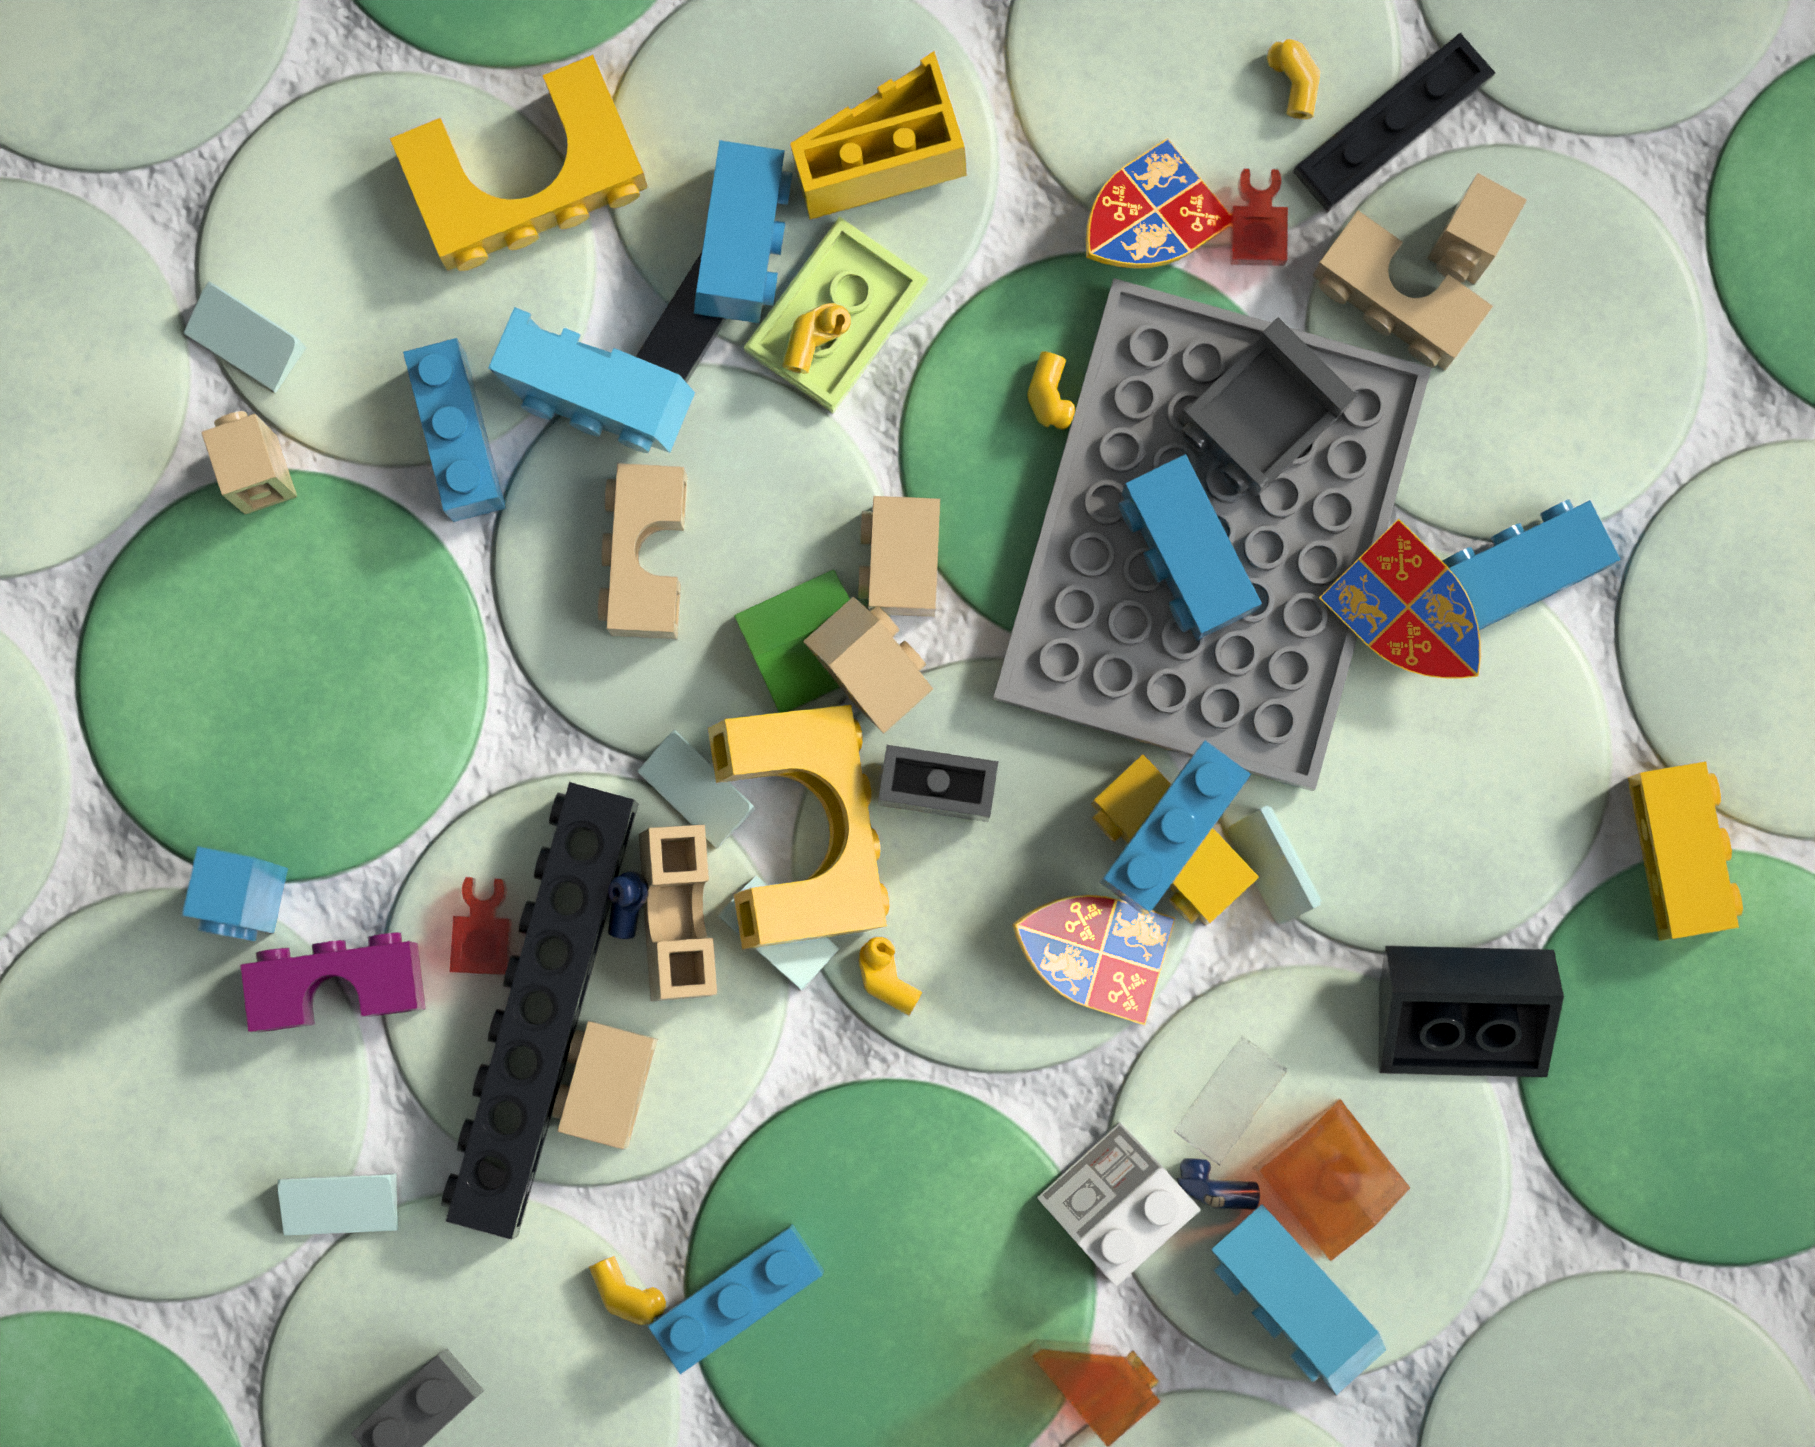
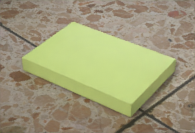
M839 217L744 346V351L834 414L926 287L928 278ZM827 303L841 305L847 309L851 317V325L848 331L829 342L815 347L808 374L796 373L782 367L793 323L797 317Z

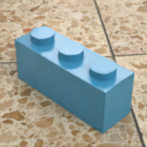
M719 140L697 282L694 314L760 323L762 304L773 306L778 273L767 271L769 255H781L785 222L775 221L777 204L788 205L793 172L782 171L785 150Z
M454 338L404 351L403 354L443 511L452 522H457L506 509L468 358L459 340Z
M1186 454L1125 483L1121 493L1124 500L1118 503L1120 512L1132 533L1138 530L1141 531L1150 549L1143 553L1147 566L1158 583L1166 580L1175 598L1169 602V607L1182 632L1190 629L1197 641L1257 611L1262 603Z
M1570 499L1563 501L1540 513L1543 523L1527 531H1524L1521 523H1518L1492 536L1491 540L1494 547L1475 555L1472 547H1468L1442 561L1458 578L1473 606L1479 630L1585 580L1621 560L1591 500L1577 507L1572 505Z
M1205 740L1196 749L1099 883L1144 916L1149 914L1251 776V773Z
M197 846L182 915L200 919L198 931L256 941L258 930L269 933L275 932L288 868L254 857Z
M792 1224L659 1316L648 1327L679 1374H682L823 1275L824 1269Z

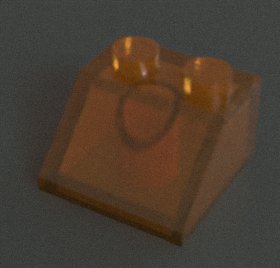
M1341 1099L1336 1100L1252 1167L1253 1171L1319 1255L1328 1261L1335 1259L1375 1227L1410 1189V1186Z
M1035 1339L1027 1346L1033 1359L1107 1447L1161 1402L1152 1391L1160 1383L1159 1380L1134 1350L1124 1357L1117 1347L1113 1345Z

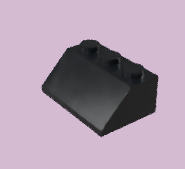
M1385 946L1379 984V1073L1547 1077L1564 999L1555 951L1550 949Z

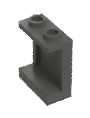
M1277 317L1262 332L1259 340L1194 403L1190 402L1182 410L1178 421L1184 426L1180 432L1185 440L1201 454L1208 450L1223 465L1220 473L1235 490L1240 493L1248 490L1257 498L1351 406L1357 395Z

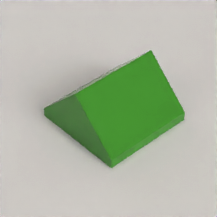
M834 569L734 615L779 713L790 712L840 688L803 642L850 600Z

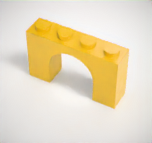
M594 55L542 75L566 132L567 155L556 179L548 187L535 195L522 199H502L491 196L477 188L466 176L441 117L390 138L432 241L447 271L456 267L458 271L476 268L488 260L487 254L507 246L509 250H517L529 246L538 240V233L557 225L560 229L575 227L589 218V212L608 204L610 208L628 205L639 198V191L648 188L642 167Z
M843 705L730 718L708 727L716 783L770 776L790 778L803 784L813 792L822 804L829 823L830 836L827 853L821 865L810 877L804 881L754 887L733 894L742 950L867 932L887 926L885 916L889 912V896L886 887L879 880L877 861L880 857V841L876 830L871 828L868 806L872 796L871 785L867 775L862 773L859 751L862 748L863 736L858 720L853 718L852 706Z

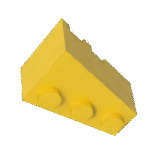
M935 51L922 58L920 66L895 82L889 79L877 87L876 94L853 109L847 106L790 143L795 173L810 220L967 176L965 145Z

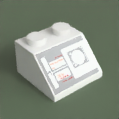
M1120 1122L1036 1197L1116 1287L1201 1210L1161 1164Z

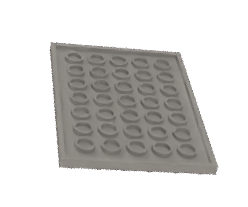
M1113 278L993 700L1187 756H1192L1196 749L1206 740L1251 774L1314 791L1316 790L1358 637L1319 597L1388 528L1431 367L1290 328L1357 397L1351 406L1255 498L1248 490L1244 493L1238 492L1224 479L1220 473L1223 465L1208 450L1201 454L1185 440L1180 432L1184 426L1178 419L1182 410L1190 402L1194 403L1259 340L1262 332L1271 322ZM1186 454L1262 603L1256 612L1197 641L1190 629L1182 632L1177 625L1169 607V602L1175 598L1166 580L1158 583L1154 579L1143 555L1144 552L1150 549L1140 530L1134 533L1130 531L1118 506V503L1124 500L1121 493L1125 483Z

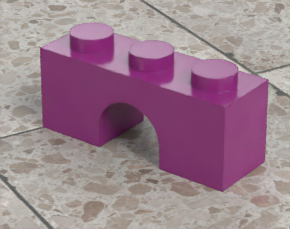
M401 932L368 936V947L347 950L346 940L312 944V955L291 957L290 948L256 952L257 962L240 964L248 1032H267L315 1025L313 1011L315 993L325 981L339 976L347 979L355 987L359 997L361 1016L363 1017L425 1010L418 943L411 941L402 942Z

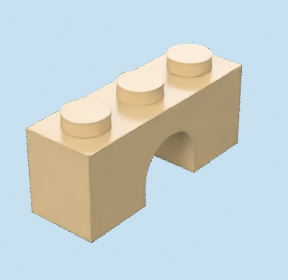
M1358 210L1319 262L1312 276L1320 281L1318 284L1319 288L1329 298L1341 304H1345L1348 301L1364 312L1363 319L1374 330L1386 336L1393 333L1409 344V353L1419 362L1432 368L1438 365L1446 370L1493 306L1449 274L1440 286L1426 297L1411 298L1399 293L1389 279L1388 267L1403 242Z
M617 463L616 479L607 478L606 512H614L613 533H604L602 540V566H610L611 568L609 588H600L598 620L607 621V630L611 636L678 639L681 584L677 577L657 576L645 571L639 564V551L645 539L655 532L662 530L684 531L688 479L684 467Z
M705 825L648 828L639 833L641 875L647 881L649 896L644 903L650 1001L702 998L717 995L713 938H708L703 914V890L705 883L709 881Z

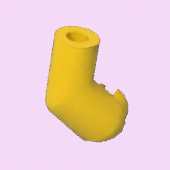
M1289 38L1284 43H1273L1267 53L1268 64L1276 72L1284 71L1292 83L1287 115L1296 119L1307 120L1313 118L1320 81L1318 67L1302 43Z
M827 303L797 317L793 323L782 367L796 373L808 374L815 347L829 342L848 331L851 325V317L847 309L841 305Z
M1042 351L1027 393L1028 401L1040 424L1047 428L1051 424L1063 430L1070 426L1075 413L1074 404L1071 401L1060 399V394L1057 390L1066 359L1057 354Z
M884 937L871 938L862 946L858 958L864 989L873 997L910 1016L922 992L898 979L894 960L895 947L892 942Z
M615 1255L589 1266L602 1301L610 1314L637 1325L651 1324L654 1317H659L664 1313L666 1300L663 1293L655 1287L642 1291L627 1285Z

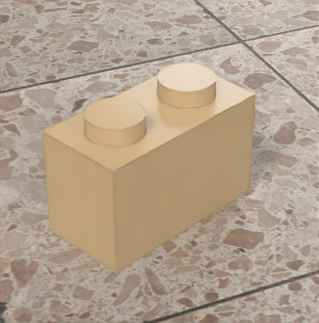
M1477 173L1456 205L1427 259L1437 264L1436 269L1443 276L1446 277L1449 274L1460 283H1464L1467 280L1476 284L1496 257L1527 199Z
M244 411L230 413L214 421V428L201 432L222 496L245 515L297 497L278 437L256 414L248 416L247 412Z
M873 496V511H862L861 544L871 545L870 566H859L858 599H869V611L879 606L887 615L935 617L940 499Z
M852 597L803 642L856 708L884 734L929 694L933 688L920 672L926 666L924 660L905 640L898 644L893 638L900 631L893 620L879 606L869 611L856 598Z
M588 1021L585 1032L576 1030L568 1054V1062L576 1064L571 1085L561 1084L552 1117L561 1119L558 1132L620 1149L628 1148L658 1039Z

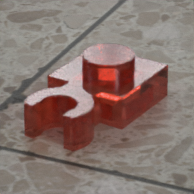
M1244 168L1238 180V192L1247 203V206H1233L1231 210L1230 265L1285 266L1288 248V207H1272V201L1276 198L1281 187V174L1278 169H1272L1268 180L1269 187L1265 190H1257L1250 183V169Z
M466 877L462 884V896L470 907V916H453L449 972L505 975L510 958L512 919L496 918V909L506 899V883L503 879H495L493 895L487 900H479L475 894L476 879Z

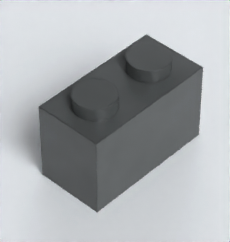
M887 744L878 806L989 822L999 761Z
M445 1349L359 1425L351 1435L362 1447H423L483 1393L484 1390L448 1349Z

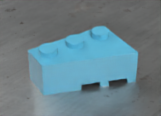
M514 307L488 368L523 400L522 409L547 420H552L554 413L570 418L569 424L572 427L592 436L599 437L602 430L619 435L618 441L621 444L642 453H649L651 447L671 452L695 395L693 389L680 375L613 348L612 352H608L578 342L581 334L565 327L561 335L543 330L530 318L531 313Z
M1263 1204L1211 1249L1221 1263L1213 1271L1235 1296L1243 1290L1246 1291L1258 1305L1252 1312V1315L1274 1339L1281 1333L1296 1349L1290 1357L1312 1382L1321 1377L1329 1388L1338 1395L1386 1351L1377 1329Z

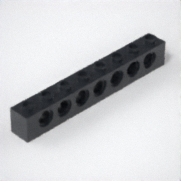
M569 782L566 794L558 792L555 796L549 824L557 826L551 848L542 846L534 870V878L541 880L536 902L527 900L519 923L518 932L526 934L520 956L511 955L504 976L503 987L510 988L511 991L505 1011L496 1009L489 1029L488 1041L496 1043L490 1065L483 1063L480 1065L473 1086L472 1096L480 1098L475 1119L466 1118L459 1135L457 1151L465 1153L459 1175L453 1173L449 1175L443 1192L441 1206L449 1208L446 1222L511 1240L519 1236L553 1114L554 1104L567 1064L570 1046L577 1028L612 900L609 897L608 888L610 882L619 876L639 804L634 799ZM583 830L593 831L599 843L597 852L588 860H575L569 848L572 837ZM576 884L583 893L582 906L571 915H562L555 907V895L562 886ZM560 938L568 948L567 960L561 967L549 970L540 961V948L548 939ZM544 992L550 997L553 1010L547 1021L536 1025L527 1019L524 1005L527 998L533 993ZM521 1046L529 1047L537 1057V1068L526 1079L516 1077L509 1067V1058L512 1052ZM504 1101L515 1103L522 1114L521 1124L512 1134L500 1131L494 1122L495 1109ZM488 1156L497 1157L506 1167V1179L496 1189L485 1186L478 1174L480 1163Z

